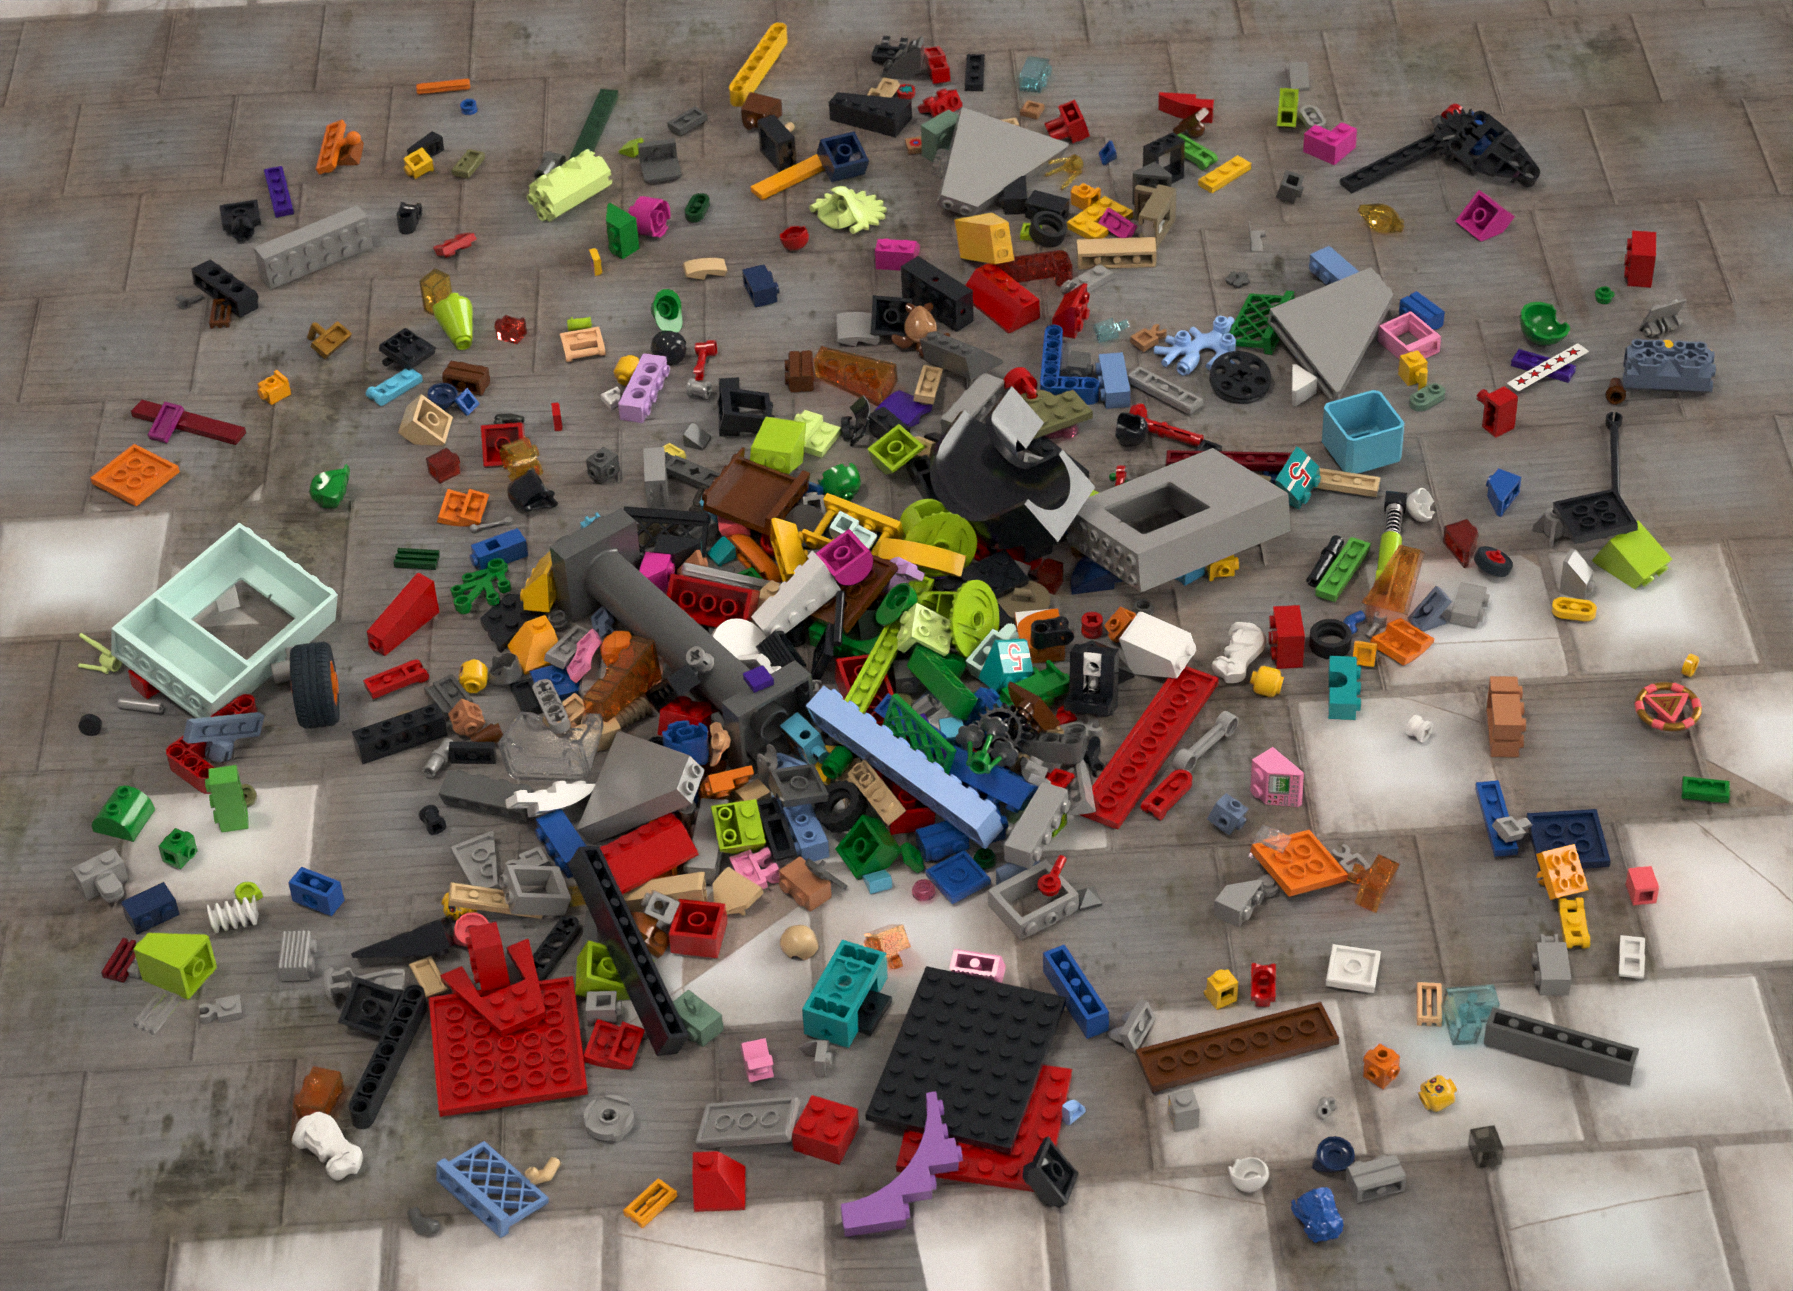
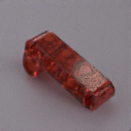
M1063 250L1015 256L1014 261L995 264L1018 283L1053 277L1055 284L1061 288L1064 282L1073 279L1071 260L1068 253Z

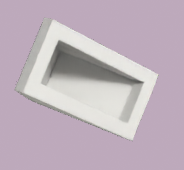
M1292 364V406H1298L1316 394L1317 377L1297 364Z

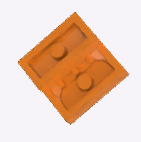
M447 489L437 523L464 527L471 526L472 524L480 525L489 494L469 489L468 494Z
M1399 618L1388 623L1386 630L1373 636L1370 643H1377L1379 651L1405 666L1424 653L1434 643L1435 639L1404 619Z

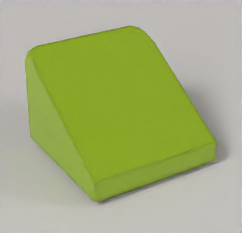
M643 138L628 141L618 152L635 158L639 154L638 143H644Z

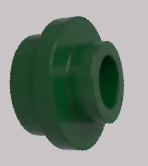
M981 848L977 850L973 860L983 870H988L996 865L997 857L991 849Z

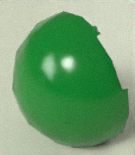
M1530 302L1524 305L1519 316V324L1524 336L1529 341L1540 346H1551L1562 341L1571 328L1567 322L1560 324L1557 321V310L1553 307V304Z

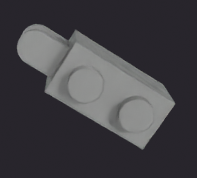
M1540 934L1539 942L1536 943V950L1531 953V966L1536 967L1533 975L1534 986H1538L1540 996L1569 995L1572 979L1566 942H1559L1558 934H1553V936Z

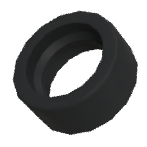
M1041 211L1032 218L1029 234L1041 246L1056 247L1063 242L1068 225L1057 213ZM1038 225L1051 226L1058 233L1045 232Z
M1337 619L1320 620L1310 629L1309 647L1315 655L1324 659H1329L1330 656H1345L1351 649L1352 631L1347 624ZM1324 635H1335L1340 637L1342 641L1326 643L1318 638Z

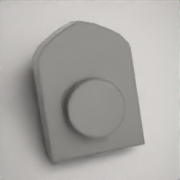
M811 1040L800 1045L799 1049L815 1057L816 1077H826L827 1068L832 1066L829 1040Z

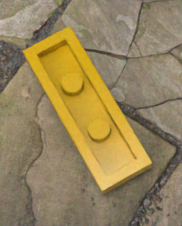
M1237 155L1198 179V186L1210 193H1214L1251 170V163Z

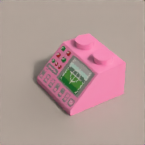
M1274 747L1252 759L1250 792L1254 797L1259 798L1266 805L1293 807L1302 805L1304 773Z

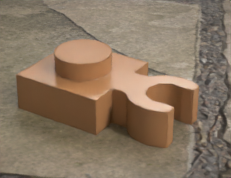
M1155 324L1151 330L1144 328L1130 336V343L1145 352L1159 344V340L1166 337L1167 330L1159 331L1160 325Z

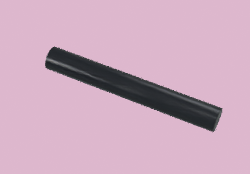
M841 590L836 593L833 645L835 647L842 646L845 592Z

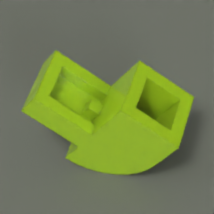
M1280 88L1277 126L1296 127L1299 89Z

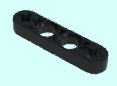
M566 915L559 919L533 954L538 981L546 980L579 935L580 926L577 917ZM557 940L563 942L560 946L555 947L551 945L552 942ZM542 957L551 958L547 963L539 962V959Z

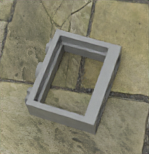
M1047 860L988 889V906L1020 941L1048 926L1054 925L1057 921L1079 910V894L1061 875H1059L1061 888L1058 892L1061 896L1060 898L1024 917H1021L1009 904L1038 888L1037 883L1040 877L1050 874L1053 868Z

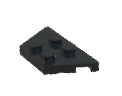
M508 593L500 600L499 604L494 605L480 618V622L484 630L488 632L491 641L495 642L497 650L502 653L525 622L538 618L546 612L524 610L523 601H520V594Z

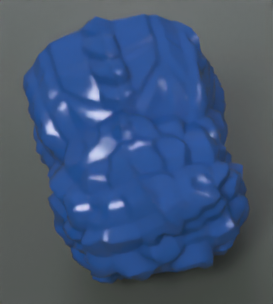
M1327 1187L1312 1189L1302 1194L1297 1199V1204L1294 1199L1291 1201L1293 1215L1304 1224V1231L1310 1240L1317 1243L1319 1241L1326 1242L1330 1239L1339 1238V1235L1343 1232L1344 1224L1336 1208L1331 1189Z

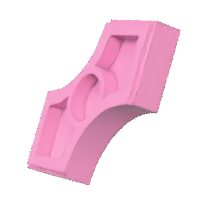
M593 628L576 643L577 650L575 656L566 667L570 679L575 683L591 669L592 657L597 648L602 644L598 632Z

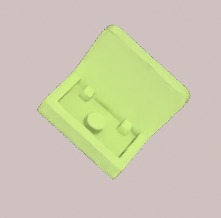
M916 603L908 611H904L900 617L901 627L897 635V650L905 653L918 642L946 656L949 653L951 643V630L949 628L951 621Z

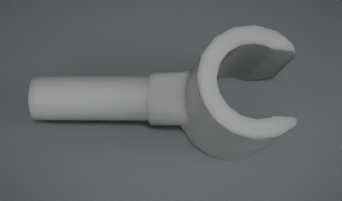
M1380 611L1374 613L1373 625L1366 633V638L1369 639L1378 628L1386 626L1387 614L1385 617H1379Z

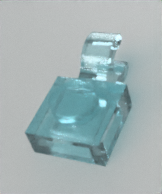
M1113 318L1092 325L1099 344L1118 338V331L1130 327L1127 319L1114 323Z

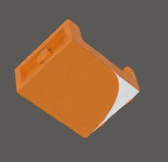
M1058 608L1015 612V624L1019 639L1027 640L1032 664L1044 663L1047 660L1052 662L1065 661V646L1035 649L1030 644L1031 624L1036 620L1058 617Z

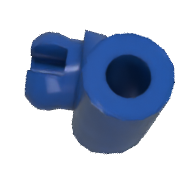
M1360 610L1347 616L1343 622L1349 626L1352 634H1354L1358 630L1355 625L1364 621L1366 617L1364 612Z

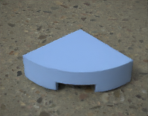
M1076 1100L1064 1103L1062 1105V1121L1068 1126L1086 1112L1085 1107Z

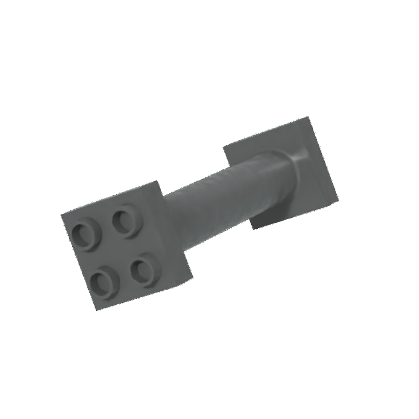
M622 508L607 516L596 518L585 528L570 536H563L555 544L549 546L558 609L562 610L572 623L581 620L603 606L675 672L688 664L686 654L694 646L701 647L705 653L711 654L714 657V666L709 672L701 673L697 670L701 682L693 688L723 715L724 729L731 738L730 746L727 748L728 766L732 770L752 765L754 775L758 774L757 754L765 755L768 744L775 747L776 753L790 755L791 752L780 725L796 712L814 728L816 727L806 707L813 698L812 675L794 660L770 674L774 679V685L754 693L743 679V673L750 671V669L639 571L641 558L637 524Z

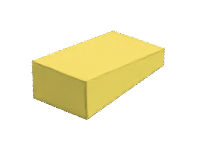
M668 443L663 446L665 453L668 452L670 455L686 459L685 451L673 444Z

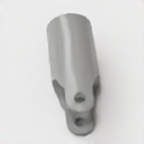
M768 744L765 755L757 754L758 779L770 791L771 789L768 784L770 770L778 769V761L775 747Z

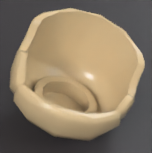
M794 925L788 927L782 934L780 947L789 958L798 956L802 960H807L815 955L818 950V940L815 933L809 927Z

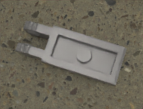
M1099 264L1078 277L1067 280L1061 285L1060 290L1066 294L1081 284L1086 283L1087 292H1091L1112 280L1113 272Z

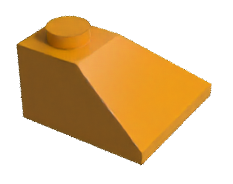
M543 615L525 622L507 647L510 653L518 656L523 673L527 675L532 670L552 665L544 661L545 654L558 642V638L553 626L547 617Z

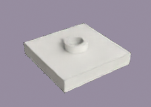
M1333 944L1325 986L1374 993L1381 951Z

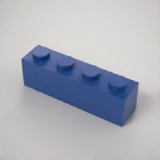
M1065 944L1043 952V972L1057 994L1066 997L1065 1006L1086 1039L1109 1031V1011Z

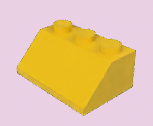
M772 518L770 540L782 582H788L795 574L794 570L799 564L803 566L809 559L807 557L808 552L803 550V535L801 531L798 532L796 524Z
M550 551L532 569L530 578L526 580L525 588L521 589L520 601H523L524 610L549 612L557 598Z

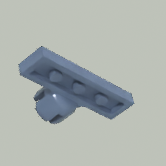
M256 712L187 719L183 740L188 744L207 742L205 748L206 757H210L215 762H228L232 757L236 739L260 736L264 715Z

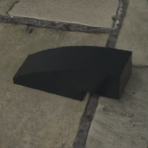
M928 455L910 459L907 462L906 469L923 499L939 501L930 479L931 461Z
M773 797L757 801L765 844L769 848L773 860L779 861L797 856L785 815L781 813L777 799Z

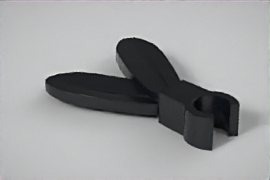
M1093 736L1089 740L1088 751H1086L1083 757L1085 763L1089 764L1093 777H1096V770L1103 771L1105 769V765L1098 759L1101 744L1097 736Z

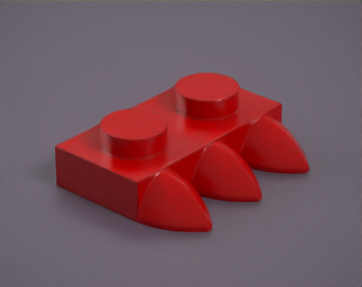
M474 232L455 235V238L444 241V244L434 246L433 250L437 256H445L446 258L456 254L455 250L459 248L462 250L470 247L471 242L477 239Z

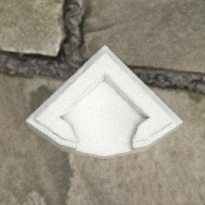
M618 387L600 394L601 400L611 410L618 406L621 399Z

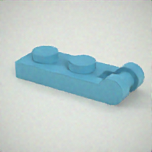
M404 369L380 385L369 387L366 390V396L374 400L378 405L383 406L423 382L422 375L414 369L410 371Z

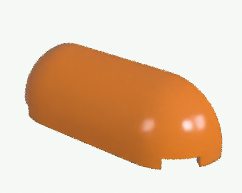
M734 534L727 538L736 548V558L746 569L753 567L764 580L782 582L777 564L751 537L744 534Z

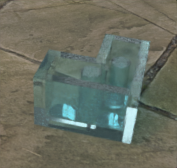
M1494 984L1446 988L1441 1007L1452 1045L1477 1044L1482 1029L1481 1023L1488 1021L1493 1007L1499 1009L1500 1006Z

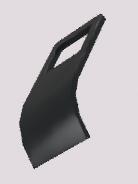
M864 395L849 407L856 418L852 435L853 439L850 442L851 447L865 435L869 420L868 415L871 413V407ZM863 427L862 433L855 439L856 433Z

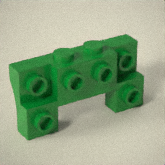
M1047 660L1046 669L1038 671L1034 666L1032 676L1015 684L1039 696L1049 707L1054 705L1055 697L1069 692L1070 676L1061 672L1051 660ZM1008 686L1001 689V694L997 692L1002 703L1004 702L1009 706L1013 704Z

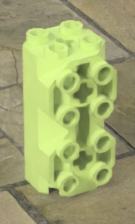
M587 149L577 157L571 158L562 166L556 167L550 173L544 174L528 185L530 189L527 200L534 207L541 221L547 220L550 222L612 184V180L609 181L608 178L611 175V170L601 156L595 157L593 156L595 153Z

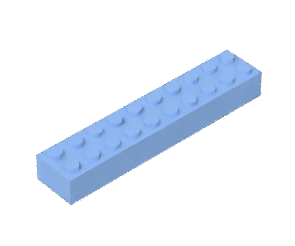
M823 686L808 702L806 707L818 728L862 760L866 759L873 768L984 849L1004 829L1000 821L1001 817L996 812L997 807L988 799L983 801L973 788H965L955 775H947L942 766L937 762H929L923 752L918 749L916 751L911 749L910 744L902 737L897 739L887 726H879L870 714L861 713L859 707L852 701L847 703L842 699L843 696L837 690H829Z

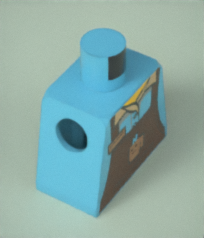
M798 712L780 725L790 752L806 764L815 765L817 762L823 763L829 755L820 733Z

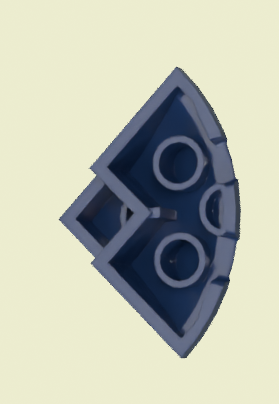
M1085 555L1077 563L1072 573L1071 593L1074 595L1114 589V583L1125 581Z

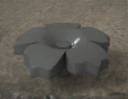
M1231 271L1229 277H1226V283L1233 285V287L1238 288L1250 283L1246 272Z

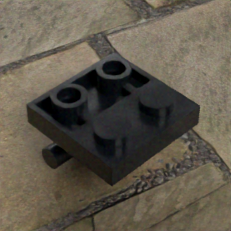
M406 327L379 345V351L388 356L382 360V364L385 367L393 362H397L409 371L435 354L436 350L435 346Z

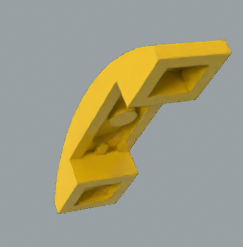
M882 538L878 557L888 561L895 557H900L916 566L937 570L942 574L956 577L962 576L966 560L965 555L953 551L891 538Z

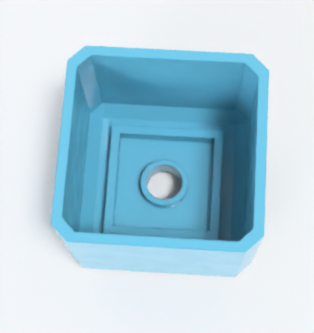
M1371 390L1326 403L1323 414L1322 443L1343 472L1358 474L1400 461L1402 457L1404 421L1381 391Z

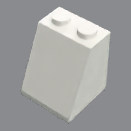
M1138 612L1119 638L1130 670L1138 675L1178 678L1196 652V645L1193 642L1191 633L1144 612Z

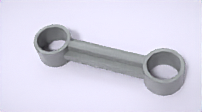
M1223 711L1218 716L1212 729L1188 750L1183 748L1176 754L1172 767L1175 770L1184 769L1191 772L1199 757L1221 737H1229L1235 732L1239 718L1228 711Z

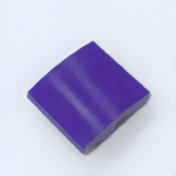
M898 390L888 396L876 410L885 407L908 427L919 424L920 416L931 412L933 404L924 405L915 402L914 396Z

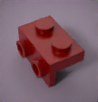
M944 88L937 91L936 96H930L922 100L923 103L917 106L919 113L931 112L934 118L948 109L954 112L961 108L963 104L956 89L946 90Z

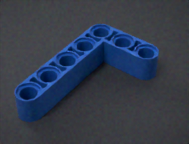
M1058 325L1047 326L1044 333L1040 390L1048 391L1055 396L1074 390L1087 405L1097 403L1099 401V381L1096 378L1060 376L1063 329Z

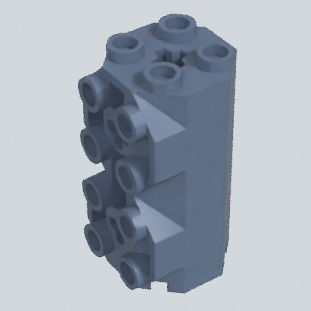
M1634 339L1632 344L1625 348L1623 361L1624 389L1712 392L1713 380H1711V376H1715L1716 364H1712L1714 363L1715 352L1708 349L1707 344L1701 341H1676L1671 348H1667L1662 340Z

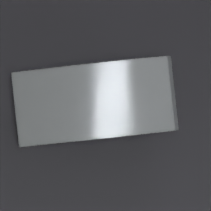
M1032 755L1030 759L1024 756L1021 758L1023 777L1027 782L1036 786H1040L1042 782L1051 784L1045 778L1049 769L1042 765L1044 761Z

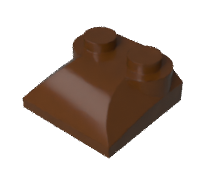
M1010 681L1008 691L1011 701L1017 709H1020L1019 715L1024 716L1026 721L1031 724V730L1037 734L1040 732L1045 734L1048 730H1055L1060 722L1039 696Z

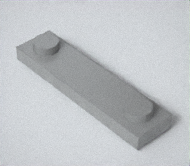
M1140 366L1127 375L1130 384L1189 415L1203 405V399Z

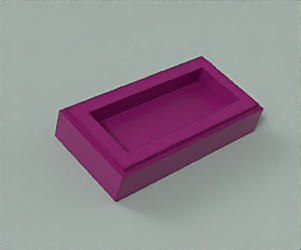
M164 401L147 435L149 439L168 443L184 408L180 405Z

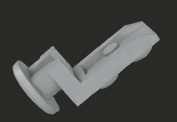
M332 967L325 970L323 975L324 989L332 1003L340 1002L341 993L347 998L356 976L350 967L341 968L340 971H336ZM389 969L356 976L400 991L401 993L404 991L405 971L403 969Z

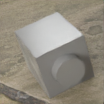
M1193 1089L1168 1094V1115L1174 1132L1199 1127L1200 1108Z

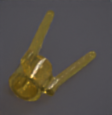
M1076 154L1048 161V164L1065 163L1063 166L1045 173V177L1064 169L1067 173H1074L1061 186V190H1064L1078 175L1082 174L1081 169L1084 163L1081 157Z

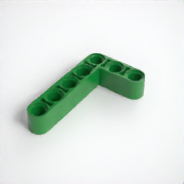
M917 645L907 663V667L950 713L960 719L967 720L978 699L960 681L967 667L966 659L953 653L943 656L925 646Z

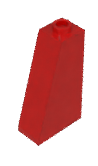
M419 572L409 581L366 631L368 645L373 651L386 656L439 613L434 581Z

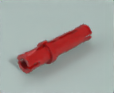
M1145 418L1149 432L1157 434L1160 438L1167 437L1196 447L1204 440V435L1170 426L1164 421L1160 423Z

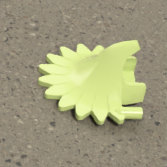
M846 186L832 188L833 195L826 193L824 194L825 199H816V203L809 206L811 212L818 210V218L825 225L833 229H841L855 224L849 228L852 234L862 229L869 230V224L879 225L878 220L885 219V214L883 213L887 211L886 207H882L883 200H876V195L866 196L865 191L855 194L852 189H848Z

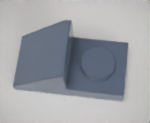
M1435 586L1407 618L1415 627L1423 632L1444 625L1447 621L1441 614L1452 603V600L1440 587Z

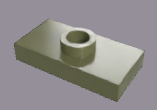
M468 149L452 168V175L469 179L486 158L485 153Z

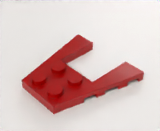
M528 938L506 947L508 956L523 980L481 998L463 966L440 975L441 982L444 985L447 984L458 998L466 1001L468 1007L474 1012L477 1011L482 1016V1019L502 1037L547 1018Z

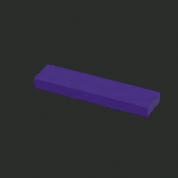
M282 166L264 169L275 218L293 215L294 211Z

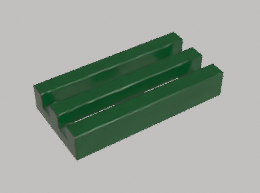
M398 548L395 555L396 559L393 561L394 568L436 570L440 551Z

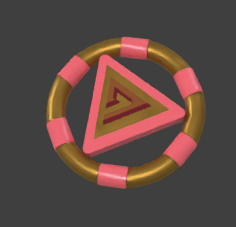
M1658 682L1642 688L1637 694L1634 703L1636 713L1640 719L1652 728L1661 731L1685 730L1693 726L1699 720L1702 713L1701 702L1697 695L1687 687L1672 682ZM1661 690L1675 692L1671 694H1652ZM1689 699L1693 708L1692 715L1681 722L1675 723ZM1643 701L1658 713V720L1646 713Z

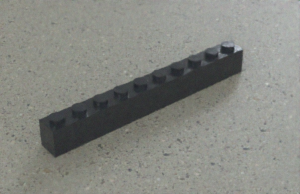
M599 846L578 847L568 866L656 1056L678 1054L689 1035Z

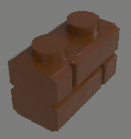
M811 350L801 352L790 351L788 353V359L785 360V385L789 384L791 393L801 391L812 392L814 390L813 352Z
M450 361L442 373L443 383L451 384L458 392H463L468 388L472 394L482 396L485 388L490 384L489 368L482 365Z

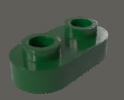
M697 193L691 197L684 210L686 220L697 223L704 218L710 207V198L707 194Z

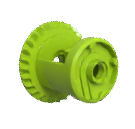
M934 499L916 501L909 505L902 513L899 521L902 523L904 531L903 540L931 545L965 555L964 568L969 566L976 553L977 537L973 527L965 518L958 514H952L941 502ZM919 566L917 570L925 573V577L948 576L937 570Z
M981 580L967 581V583H963L957 589V592L928 591L918 599V604L951 621L949 625L951 630L950 647H955L959 654L968 659L992 629L996 631L999 629V608L995 594L989 585Z

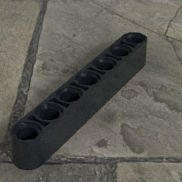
M413 984L404 989L349 1102L348 1107L352 1124L357 1129L369 1128L374 1123L426 1014L428 1006L425 991L420 985Z

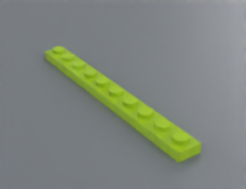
M924 576L922 581H910L908 585L916 591L919 599L922 594L932 590L934 579ZM901 615L893 623L885 625L845 698L847 703L849 701L855 703L863 714L866 713L899 651L897 650V635L901 627Z

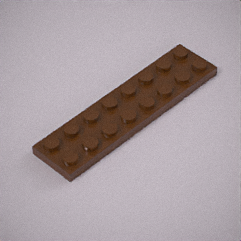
M1317 1002L1136 1049L1135 1056L1153 1093L1338 1045L1339 1036L1322 1002Z

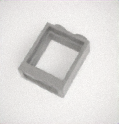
M664 447L644 448V479L647 507L669 510Z
M506 865L504 873L499 878V886L503 889L505 903L508 904L511 914L565 916L571 897L559 867ZM520 885L545 886L547 894L522 893Z

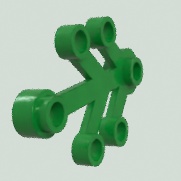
M496 558L488 562L486 569L463 574V584L454 585L450 589L452 597L455 598L453 600L455 610L459 614L469 613L472 608V602L484 589L487 594L488 605L494 606L499 604L500 597L494 590L492 580L495 577L497 578L500 593L511 591L510 581L505 577V573L508 571L507 563L501 558ZM473 589L468 595H464V591Z

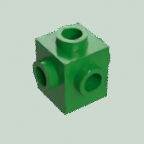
M177 828L167 835L158 846L162 862L178 869H182L198 852L194 836L190 832H184Z

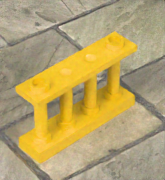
M829 493L823 498L827 512L815 531L811 532L806 529L802 531L805 544L812 549L817 548L820 550L834 540L823 537L822 534L833 517L837 516L839 511H842L859 520L858 524L863 525L864 528L882 533L871 550V554L878 556L882 538L893 537L900 540L904 535L900 521Z

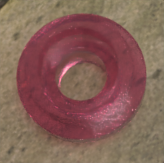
M927 879L918 880L912 888V895L918 901H929L936 893L934 885Z

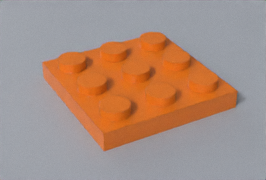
M133 444L90 477L93 485L134 506H138L180 471L179 467L174 463Z
M1310 830L1252 844L1250 850L1289 897L1346 882L1349 875Z

